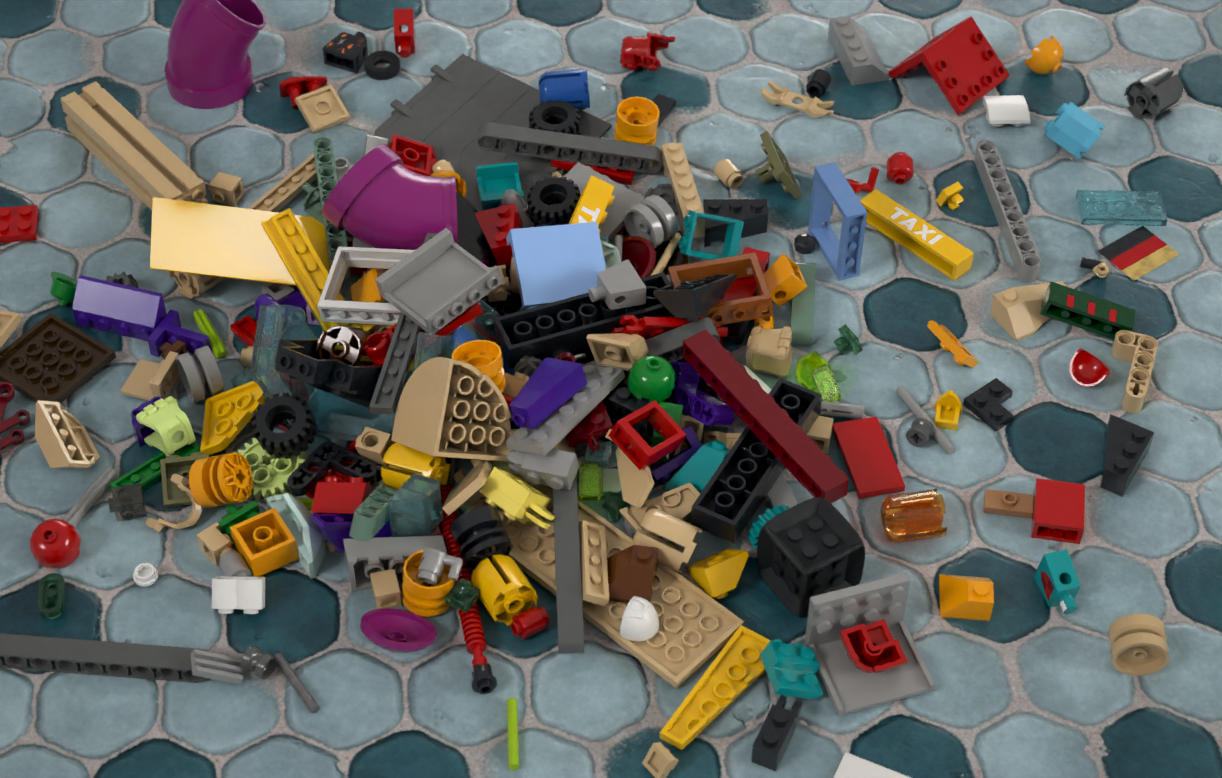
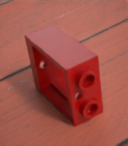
M654 400L617 421L608 436L639 470H642L676 450L687 434ZM645 418L665 439V441L653 448L632 427Z

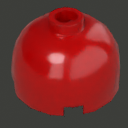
M55 518L42 522L34 529L29 540L31 553L35 560L45 568H65L72 564L80 553L81 537L75 527L65 520Z

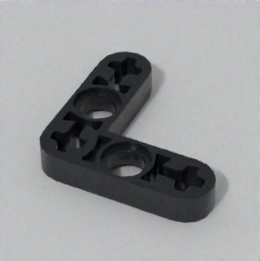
M324 442L288 477L287 484L290 494L293 496H303L330 469L348 478L363 477V482H370V484L376 482L378 472L376 464L334 442ZM346 460H351L354 462L350 466L342 465V462ZM311 466L320 467L318 471H308V468H310Z

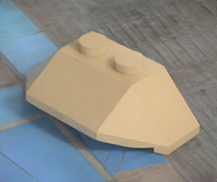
M37 400L35 438L50 468L73 470L89 468L96 463L100 456L84 425L71 413L65 411L59 402Z

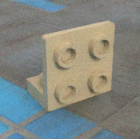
M170 351L160 364L140 359L121 388V393L148 401L158 396L163 397L165 400L179 378L175 357L179 354Z

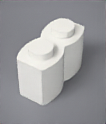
M215 576L212 578V609H218V613L230 614L234 613V609H243L244 614H257L259 609L265 607V577Z

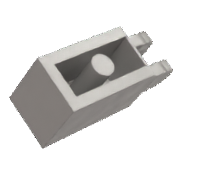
M551 449L546 455L520 451H510L507 455V461L510 464L509 468L512 473L523 475L524 481L530 484L546 485L557 490H570L579 469L576 453Z

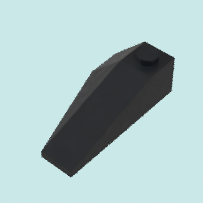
M715 274L698 278L697 281L681 282V285L676 286L675 289L673 285L664 286L654 290L653 293L676 318H685V321L688 322L697 321L700 316L707 314L737 279V274Z

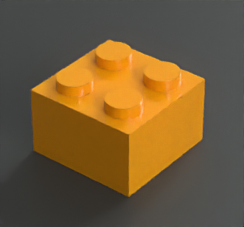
M275 507L230 527L233 545L237 552L243 556L254 577L262 576L299 559L296 539Z

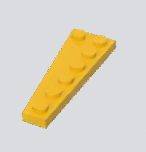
M740 625L660 731V739L683 750L766 671L760 654L771 640Z

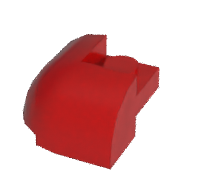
M885 619L868 625L862 623L839 632L847 655L857 669L866 673H881L907 663L898 639H893Z

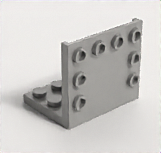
M907 573L810 597L804 643L806 647H812L820 665L818 669L819 676L838 716L934 691L935 683L903 621L910 585ZM885 619L893 639H898L907 663L881 673H866L857 669L847 655L839 632L862 623L868 625Z

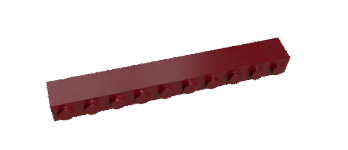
M705 329L683 340L682 357L722 400L732 407L736 415L814 498L822 497L832 504L847 495L849 479L846 473L838 469L831 457L825 455L819 449L817 443L804 433L802 427L789 417L785 409H781L774 398L761 388L759 382L747 373L743 365L738 364L730 351L725 350L715 336H712Z

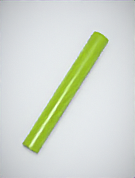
M508 698V768L510 770H517L519 768L517 699Z

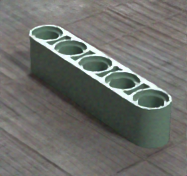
M795 262L799 266L807 288L793 297L791 301V344L812 346L816 263Z
M382 482L355 510L349 533L350 537L359 541H370L397 512L402 490L387 487Z

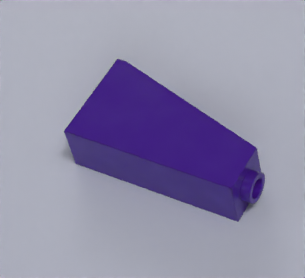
M545 358L509 405L515 425L534 429L587 385L582 364Z

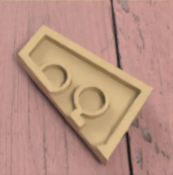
M691 483L664 492L663 495L654 499H646L641 509L635 506L620 509L619 513L635 531L640 528L663 538L640 525L644 514L651 509H660L684 521L691 516V507L700 493Z

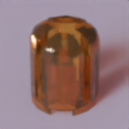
M930 489L886 497L882 503L880 513L885 536L891 542L897 544L945 537L947 527L942 528L943 514L946 513L942 495L936 494L937 489Z

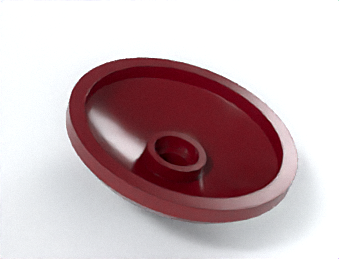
M639 236L623 239L622 261L629 260L640 278L650 276L656 262V252L653 245L647 239Z

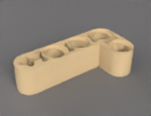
M1121 330L1115 335L1111 354L1116 359L1132 363L1122 399V407L1129 413H1138L1143 407L1158 342L1155 338L1148 335Z

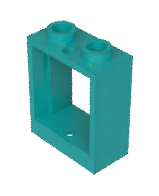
M689 210V213L684 218V236H681L679 241L680 253L710 260L737 256L744 221ZM697 218L728 224L722 255L691 249Z

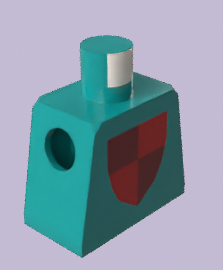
M1068 550L1044 554L1034 574V579L1048 606H1061L1064 614L1075 612L1078 607L1074 599L1080 589V583Z

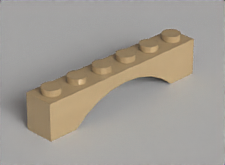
M682 143L661 145V166L664 176L669 178L673 188L680 229L684 236V218L689 213V210L703 213L704 210ZM697 218L693 238L705 237V219Z

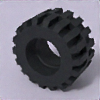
M548 100L547 102H541L539 106L536 105L530 111L529 128L581 135L579 110L575 109L573 104L569 105V102Z
M553 176V178L545 177L542 181L538 180L536 185H532L527 194V204L530 219L534 226L569 224L581 196L578 185L574 184V181L571 179L567 180L564 176L558 178V176Z
M277 393L273 395L274 398L272 399L267 397L264 399L265 403L263 405L259 404L257 406L258 412L253 413L252 427L263 450H266L269 455L274 454L276 458L281 459V456L284 455L285 459H289L292 454H295L296 457L299 456L301 450L306 451L309 449L307 444L313 443V435H316L317 431L315 428L316 422L308 405H306L302 398L299 400L298 396L294 394L290 397L288 393H283L282 396H279ZM281 420H296L294 426L287 432H273L275 425Z

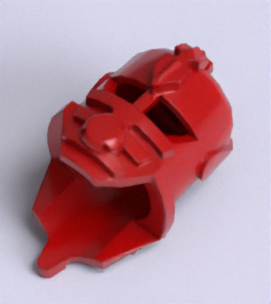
M647 32V37H625L622 40L620 54L622 67L634 70L642 66L643 69L649 71L659 70V67H662L660 60L657 59V51L667 49L669 43L675 42V37L658 35L657 33L650 34L649 32Z

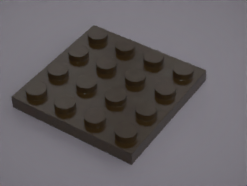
M50 313L0 353V381L11 383L14 390L35 403L37 400L62 403L116 358L114 350Z

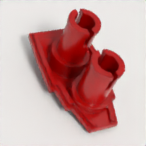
M290 77L279 83L280 98L290 96L293 109L298 110L295 98L327 85V77Z

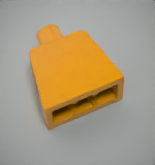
M784 253L763 274L772 300L778 306L784 305L807 288L799 266Z

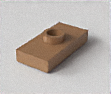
M985 489L983 513L1032 519L1034 495Z

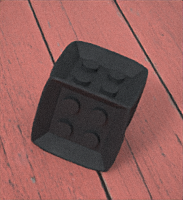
M815 497L789 508L763 525L758 537L756 561L758 570L768 587L789 611L797 617L803 618L808 616L810 597L860 584L865 562V547L861 537L845 517L829 501L822 497Z

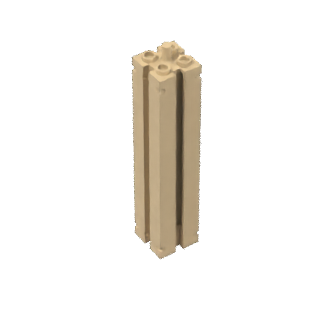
M96 81L83 87V93L79 95L74 91L60 98L63 111L68 115L65 117L68 130L72 134L74 133L75 137L151 210L152 197L208 204V201L204 198L207 195L205 182L198 178L184 162L104 88H101L100 84Z

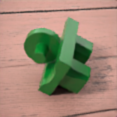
M254 500L246 506H240L237 509L232 504L226 506L227 514L221 517L222 520L218 522L221 533H226L232 540L231 526L260 514L257 502Z

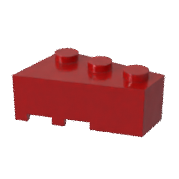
M515 203L475 212V217L497 265L511 266L513 258L512 247L507 245L506 237L510 229L523 228V222Z

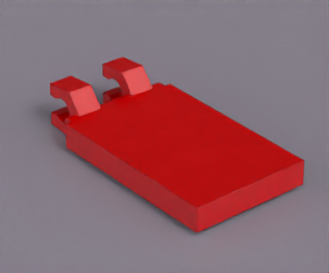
M627 315L621 318L620 323L621 325L629 324L631 326L614 328L611 334H637L647 340L693 321L688 322L685 321V318L644 317L638 319L634 315Z

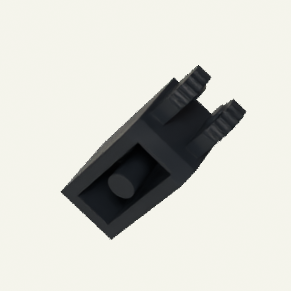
M783 695L779 697L776 705H772L754 741L751 762L773 771L777 770L793 737L797 717L802 707V702L796 701L791 711L785 709L787 697Z

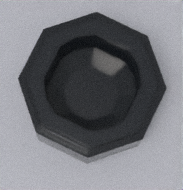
M799 234L794 239L795 251L801 254H810L815 249L814 237L809 234Z

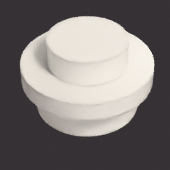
M150 563L139 564L133 573L134 582L142 587L150 586L158 579V571Z

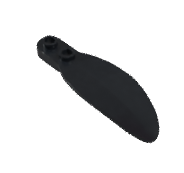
M456 192L458 245L478 260L489 259V267L498 266L474 213L478 211L463 195ZM506 268V277H508V279H509V285H510V284H511V278H509L510 273H509V271H508L507 268Z

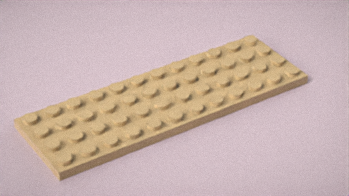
M515 474L522 480H524L523 475ZM530 484L551 499L546 510L553 514V489L546 485ZM485 496L468 511L491 505L485 501ZM578 500L579 525L582 520L605 526L607 563L609 556L633 545V539ZM497 507L496 509L503 522L502 529H506L509 535L508 538H510L513 544V549L507 556L512 558L521 570L556 596L554 520L551 521L541 516L543 520L550 524L548 529H544L528 521L526 524L521 523L517 519L514 521L503 514V509ZM658 563L651 604L658 615L659 629L648 640L630 641L620 636L622 617L628 603L609 600L606 606L582 600L583 617L676 689L731 639L740 625L744 626L743 620L675 570Z

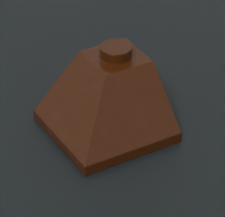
M632 545L609 556L607 563L609 600L629 603L633 596H637L651 603L658 567V548Z

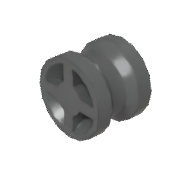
M916 418L912 422L911 428L906 432V439L913 446L925 447L929 442V437L934 433L933 424L927 419Z

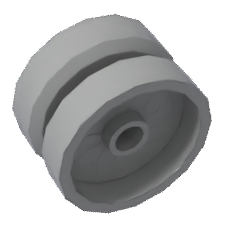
M650 195L641 200L640 203L628 208L624 213V224L629 236H639L647 239L654 249L661 245L662 242L675 236L678 231L676 215L670 205L660 196Z
M208 346L196 349L194 358L188 352L175 357L180 379L192 403L205 399V389L211 396L224 392L219 367Z

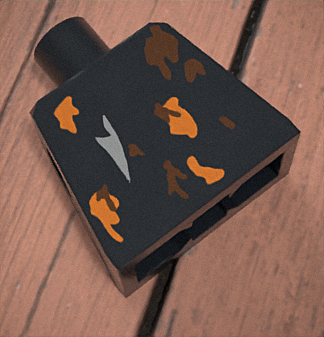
M360 31L355 35L346 32L340 33L323 47L324 64L357 74L368 56L365 34Z

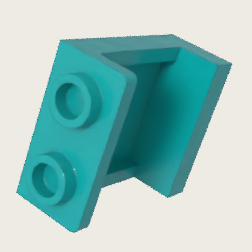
M517 162L476 167L482 211L502 206V195L509 189L515 190L524 200Z

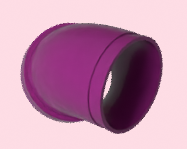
M183 0L171 26L168 39V60L165 64L167 87L173 99L191 108L215 109L233 104L249 92L253 84V71L248 50L259 34V31L266 25L264 14L253 0Z
M385 144L368 152L343 176L328 196L322 208V215L339 231H348L356 239L371 248L416 250L424 244L427 233H440L445 228L452 232L454 242L458 244L455 176L442 178V176H425L415 173L404 167V161Z

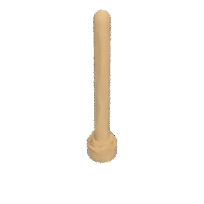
M676 233L672 237L651 275L663 272L679 244L680 233Z

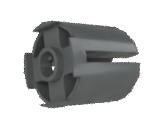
M1160 67L1133 82L1126 88L1124 96L1127 95V101L1130 105L1127 107L1128 110L1138 119L1154 118L1179 101L1183 92L1180 77L1177 74L1172 76L1173 70Z

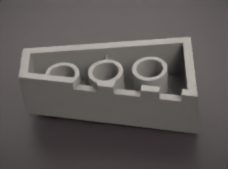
M443 535L372 538L370 541H359L353 538L343 539L352 592L371 589L370 573L390 569L395 570L398 583H402L403 567L406 559L419 550L433 548L447 554Z

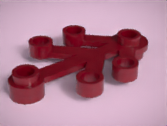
M9 382L0 383V434L18 424L24 426L30 422V414L27 410H19L14 416L2 422L7 403L15 396L14 387ZM21 416H26L25 419H19ZM14 429L10 432V435L0 439V450L11 444H22L25 440L23 431ZM16 435H20V436H21V437L18 438V439H14V438H13V437L16 436Z

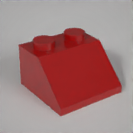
M326 476L325 481L317 482L312 513L354 514L355 510L370 495V482H363V477H349V481H339V477Z

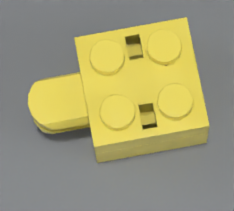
M494 467L485 485L479 491L486 496L485 501L496 508L500 507L504 510L503 514L514 521L517 519L523 524H526L528 521L548 529L550 524L543 520L541 516L551 521L555 519V516L546 510L551 501L550 498L517 475Z

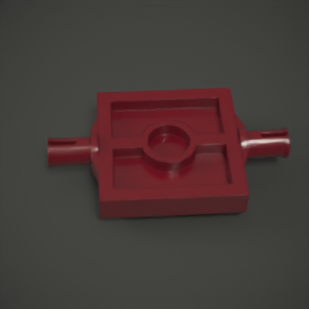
M603 401L591 410L565 436L569 447L588 443L592 452H595L594 445L597 451L600 450L597 440L606 435L609 429H613Z

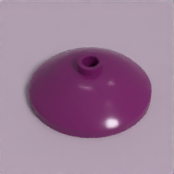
M381 608L371 610L362 616L360 623L362 632L371 642L394 653H408L425 649L433 644L437 633L434 625L426 618L401 609Z

